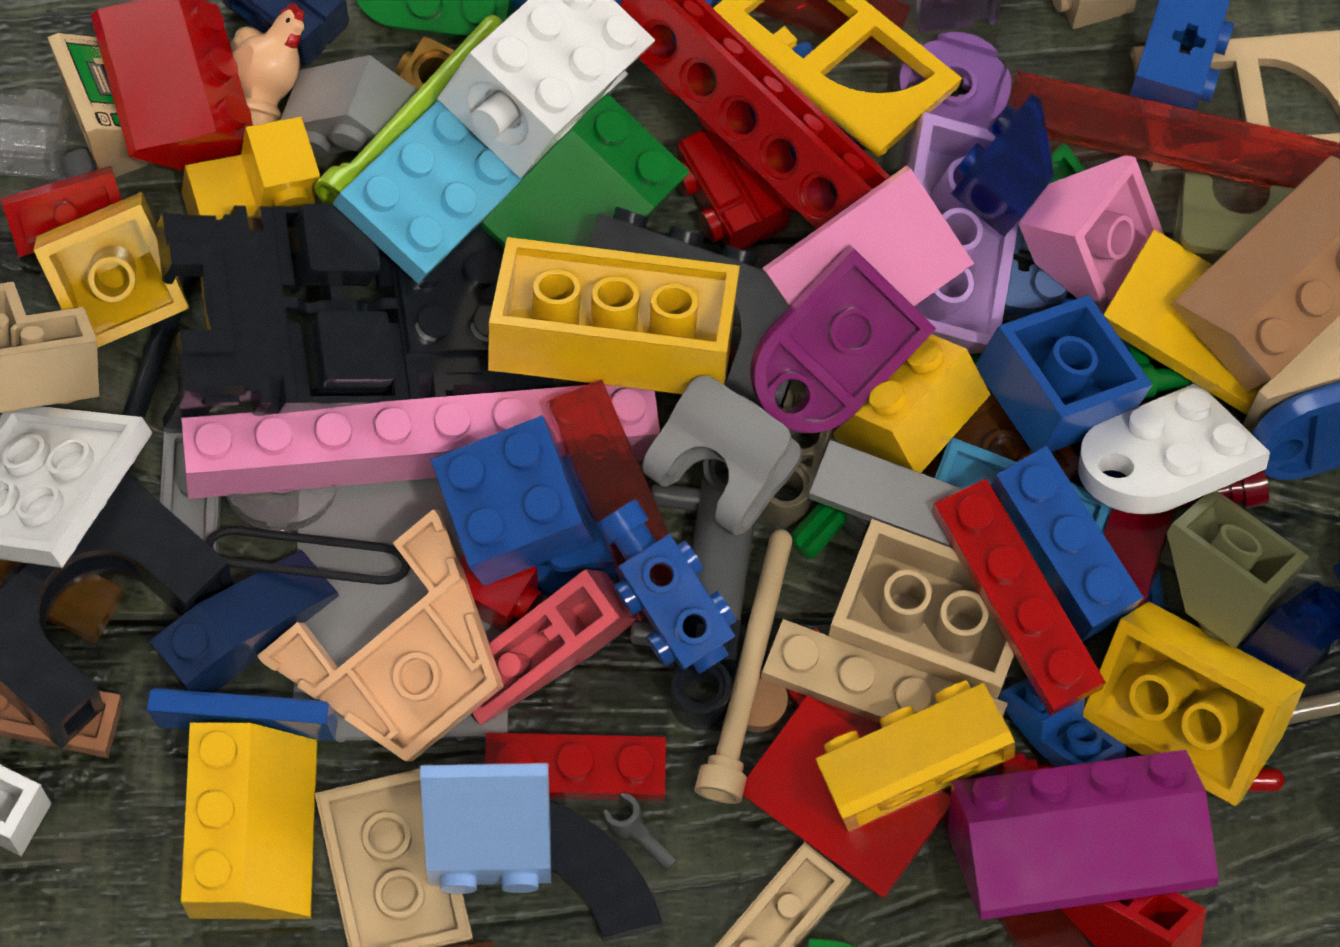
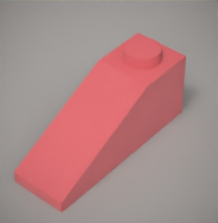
M589 569L583 570L489 643L504 687L472 712L480 725L489 722L591 657L629 628L633 622L639 620L636 614L632 616L628 612L613 587L615 584L606 572Z

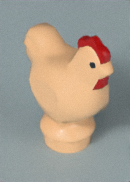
M290 3L286 9L280 11L279 16L266 33L263 34L253 27H241L236 31L234 38L230 42L233 58L238 66V75L245 99L251 111L253 125L281 119L282 114L277 108L278 103L288 94L297 80L300 69L297 46L304 29V12L295 3Z

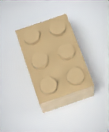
M871 520L832 620L829 636L953 683L968 681L971 688L984 683L991 697L998 699L1014 653L954 549L877 520Z

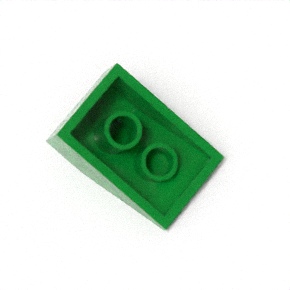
M607 93L556 143L487 216L480 227L503 249H505L507 237L588 247L599 213L613 217L617 206L650 218L673 195L690 171Z

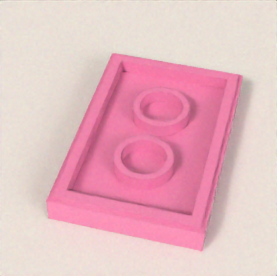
M905 166L762 269L790 308L850 245L915 306L972 266L974 262L912 169Z

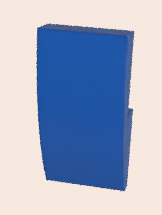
M1028 677L1000 692V700L1008 703L1005 711L1036 750L1054 767L1125 758L1126 746L1083 717L1085 698L1050 716Z

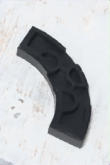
M550 801L551 871L561 876L564 882L583 900L599 928L603 942L662 927L663 922L655 899L645 879L629 856L598 826L578 813Z

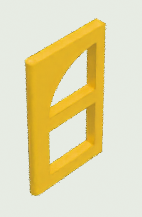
M722 0L713 8L829 119L877 158L884 155L914 128L924 112H932L958 88L962 80L958 74L866 0H828L850 19L805 58H801L748 15L765 0ZM872 36L926 80L901 91L871 93L847 88L828 79L825 75Z

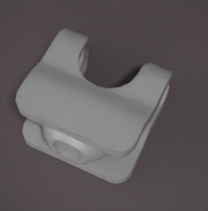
M705 375L694 379L679 399L669 420L645 455L643 473L659 485L667 487L679 481L694 463L705 459H717L726 463L729 469V481L724 493L717 502L715 518L720 526L736 536L745 533L751 528L772 497L796 470L803 454L801 446L792 439L789 429L784 424L773 418L754 402L738 395L714 378Z

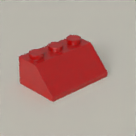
M136 0L100 8L91 14L129 157L184 171L185 165L241 155L245 127L253 126L252 115L245 99L238 75V66L233 58L224 27V18L218 5L204 0Z

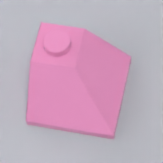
M1128 155L1048 184L1018 223L1034 263L1076 298L1090 295L1102 314L1152 231L1155 229L1164 235L1136 157Z

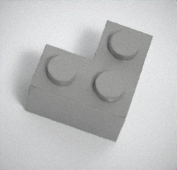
M371 55L302 69L299 71L281 120L302 116L314 157L322 158L329 154L345 151H355L359 154L418 89Z

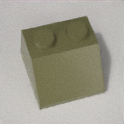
M1217 490L1199 499L1167 531L1185 612L1199 622V626L1208 636L1218 641H1225L1233 648H1236L1274 609L1309 558L1304 552Z

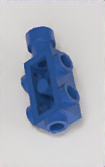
M637 499L596 524L608 545L615 543L626 560L625 563L616 569L622 580L613 585L628 612L634 616L642 611L653 627L654 632L647 635L646 639L660 662L665 667L675 662L680 671L693 664L698 674L729 655L723 644L735 637L729 626L736 622V618L722 595L716 591L709 596L698 579L697 575L703 572L704 569L690 545L685 540L677 545L670 534L656 541L645 524L649 518ZM655 565L668 567L672 574L670 584L664 587L654 585L649 577L650 569ZM697 616L704 622L705 630L701 637L690 638L684 633L682 624L686 617Z

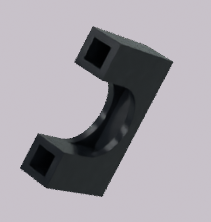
M617 206L613 217L599 213L588 247L740 265L736 306L741 319V339L725 386L762 408L751 384L750 369L752 357L762 336L789 307L764 270L755 267L759 256L729 245H725L722 255L700 248L703 236L672 225L667 236L646 229L649 217ZM789 380L782 382L776 390L775 401L778 407L781 406Z
M128 473L124 475L107 500L106 505L99 512L62 568L32 563L28 565L20 564L5 577L1 584L0 694L60 749L69 743L105 708L98 687L65 658L46 637L49 614L55 602L64 591L78 581L99 574L125 575L146 585L176 613L182 616L198 603L233 586L228 562Z

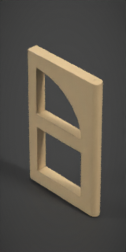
M1340 30L1235 38L1229 40L1225 55L1214 53L1210 68L1216 70L1233 68L1246 141L1173 147L1167 112L1140 105L1150 171L1340 155V133L1272 139L1259 66L1275 67L1304 78L1326 97L1340 120ZM1145 46L1132 47L1130 56L1135 76ZM1181 49L1179 50V52H1182V53H1185V54H1188V55H1189V52H1188V51L1181 50Z

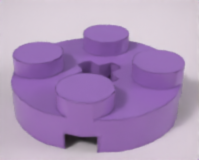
M964 32L939 34L937 40L923 45L925 49L958 74L963 80L962 88L969 91L967 94L959 95L958 97L948 96L930 114L988 130L996 126L1005 114L1012 86L1008 67L1005 70L1003 63L998 59V51L986 40ZM904 62L900 72L898 91L911 88L926 79Z

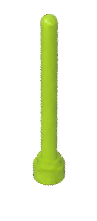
M496 15L487 16L350 164L342 163L340 166H331L315 183L314 188L324 204H333L338 195L438 101V96L468 54L503 23L500 17Z

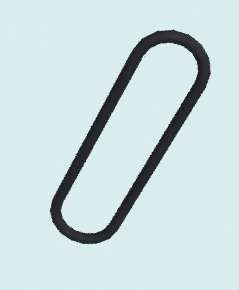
M239 526L217 529L205 541L214 549L213 545L219 538L227 535H240L378 551L394 555L401 561L402 565L395 574L376 576L223 557L228 562L230 568L376 585H389L399 582L407 576L410 570V565L397 548L385 543Z

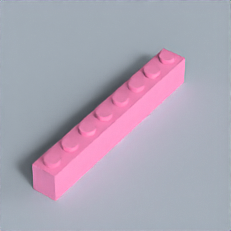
M593 384L384 401L255 416L253 412L181 418L188 499L437 478L430 459L541 415L544 416L555 434L563 456H573L607 448L616 451L621 462L643 461L651 444L660 433L655 391Z

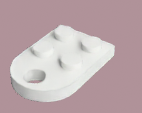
M1192 384L1092 427L1085 435L1081 444L1078 473L1087 491L1105 505L1128 513L1154 514L1171 510L1267 469L1270 451L1207 390L1197 384ZM1103 471H1119L1125 474L1126 477H1110L1104 474Z

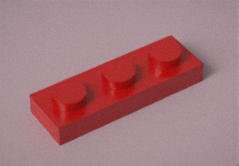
M486 733L485 764L548 763L550 799L621 800L620 794L625 793L635 797L637 801H665L666 737Z

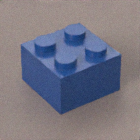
M1090 295L999 325L975 364L982 379L1033 453L1045 446L1053 452L1083 441L1087 432L1095 425L1137 408L1153 385Z
M543 415L430 459L468 566L483 586L595 543L557 438Z

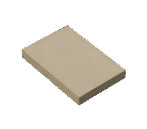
M420 769L315 793L348 947H445L473 943L463 894L444 893L440 891V885H429Z

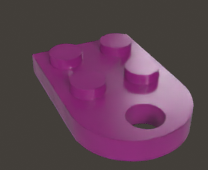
M849 245L760 339L755 348L750 369L754 394L762 408L788 429L803 433H818L831 430L849 420L868 401L871 391L880 383L887 381L936 328L857 250ZM789 379L802 381L805 386L803 401L792 409L778 407L775 401V393L778 386Z

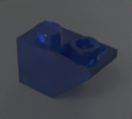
M1033 93L1019 110L1009 103L988 129L996 137L990 146L985 149L977 142L955 169L964 177L952 191L951 195L1003 237L1019 221L1054 177L1042 101Z
M1317 581L1277 608L1240 650L1301 681L1340 643V593L1332 588L1324 587Z

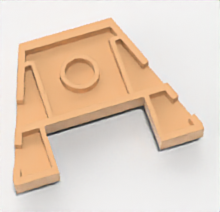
M436 509L431 510L393 542L394 546L429 591L428 594L339 668L308 626L301 622L294 624L257 655L263 664L286 676L296 683L299 689L314 699L327 701L332 709L345 717L344 719L406 762L414 761L504 687L446 517L440 510Z

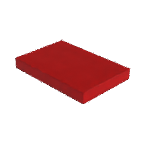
M808 694L748 775L743 797L885 900L949 812L950 796L940 790L849 832L816 758L826 754L824 744L836 737L852 731H857L860 738L866 735Z

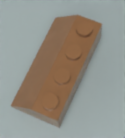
M1332 155L1323 161L1170 304L1246 391L1272 380L1340 316V159Z

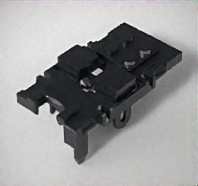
M304 204L303 207L259 206L253 217H247L246 206L234 205L230 214H224L221 220H216V216L162 213L156 224L162 281L166 284H172L177 276L201 277L202 301H204L207 329L180 330L177 334L176 345L180 365L176 369L178 394L162 418L163 429L166 433H182L181 418L207 416L213 405H239L240 402H252L253 415L264 416L384 401L555 388L553 378L488 370L489 320L504 249L480 227L481 223L419 284L333 204ZM375 277L377 289H382L383 298L363 304L358 301L345 300L343 286H368ZM303 284L320 286V300L313 303H305L297 297H284L283 288H290L291 294H297ZM286 310H295L303 316L316 315L308 327L304 338L302 336L301 322H287ZM391 384L392 396H372L374 393H384Z

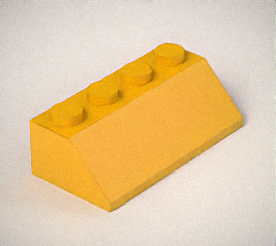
M507 237L489 320L488 370L683 394L690 383L698 376L708 375L725 385L740 265Z

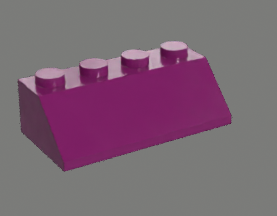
M1187 750L952 781L947 835L980 920L1218 886L1219 875L1206 790Z

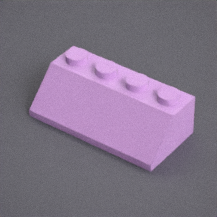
M924 112L905 138L900 170L905 166L912 169L974 264L914 307L936 328L932 335L967 348L969 354L983 353L997 327L1002 325L1032 141Z

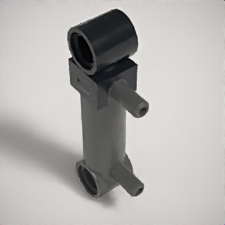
M705 459L703 461L700 488L678 485L665 487L655 483L651 494V504L653 506L696 511L691 548L704 569L697 577L709 596L716 591L722 595L736 618V622L729 626L735 637L723 644L729 653L727 657L698 674L693 664L680 671L675 663V673L671 683V709L680 723L694 730H708L718 725L725 718L731 695V678L734 676L754 528L753 524L745 533L735 536L716 521L717 502L727 486L716 475L720 471L728 469L726 463L717 459ZM688 616L684 619L682 628L688 637L699 638L704 633L705 625L699 617ZM642 621L633 622L630 636L631 643L650 646L646 636L654 632L651 624ZM703 683L713 688L717 696L708 703L699 704L691 701L686 696L685 691L691 685Z

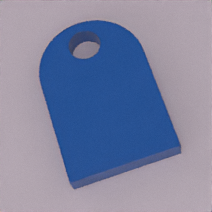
M1340 381L1302 392L1285 400L1273 408L1258 423L1252 435L1270 451L1267 469H1265L1267 476L1278 480H1296L1340 467Z

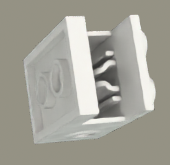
M528 0L468 54L437 99L521 179L607 93H612L628 75L625 70L653 44L655 39L614 0Z

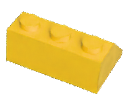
M1148 601L1120 619L1100 668V673L1106 683L1102 690L1089 696L1084 708L1083 717L1125 746L1142 755L1187 750L1205 790L1237 806L1282 739L1305 684L1240 649L1233 648L1225 641L1211 638L1197 626Z
M968 681L956 683L938 692L935 695L937 704L917 713H915L912 706L901 708L879 720L882 727L880 730L862 738L859 737L857 731H852L824 744L826 754L816 758V761L849 832L950 787L952 781L965 780L1015 757V741L984 683L973 688L970 687Z
M190 723L181 903L189 919H311L317 740L253 723Z

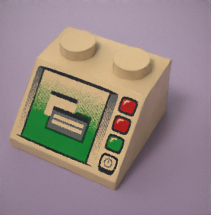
M63 33L48 36L47 38L65 92L97 170L111 166L114 177H118L152 164L151 162L129 157L97 37Z

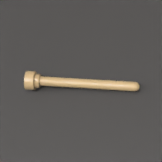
M778 529L770 535L716 755H710L707 764L700 766L694 789L698 795L720 803H740L746 785L747 777L742 773L744 764L739 761L793 542L791 534L783 529Z

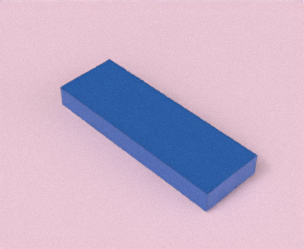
M154 688V690H150L147 706L148 713L159 728L190 730V723H253L311 739L335 741L338 722L330 704L327 701Z

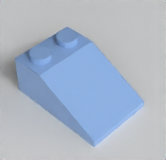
M548 763L420 766L425 859L429 885H440V891L444 893L467 894L477 891V885L502 884L503 891L528 893L538 890L539 884L551 883V822Z

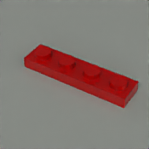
M987 478L934 503L932 513L1048 714L1051 716L1102 690L1106 683Z

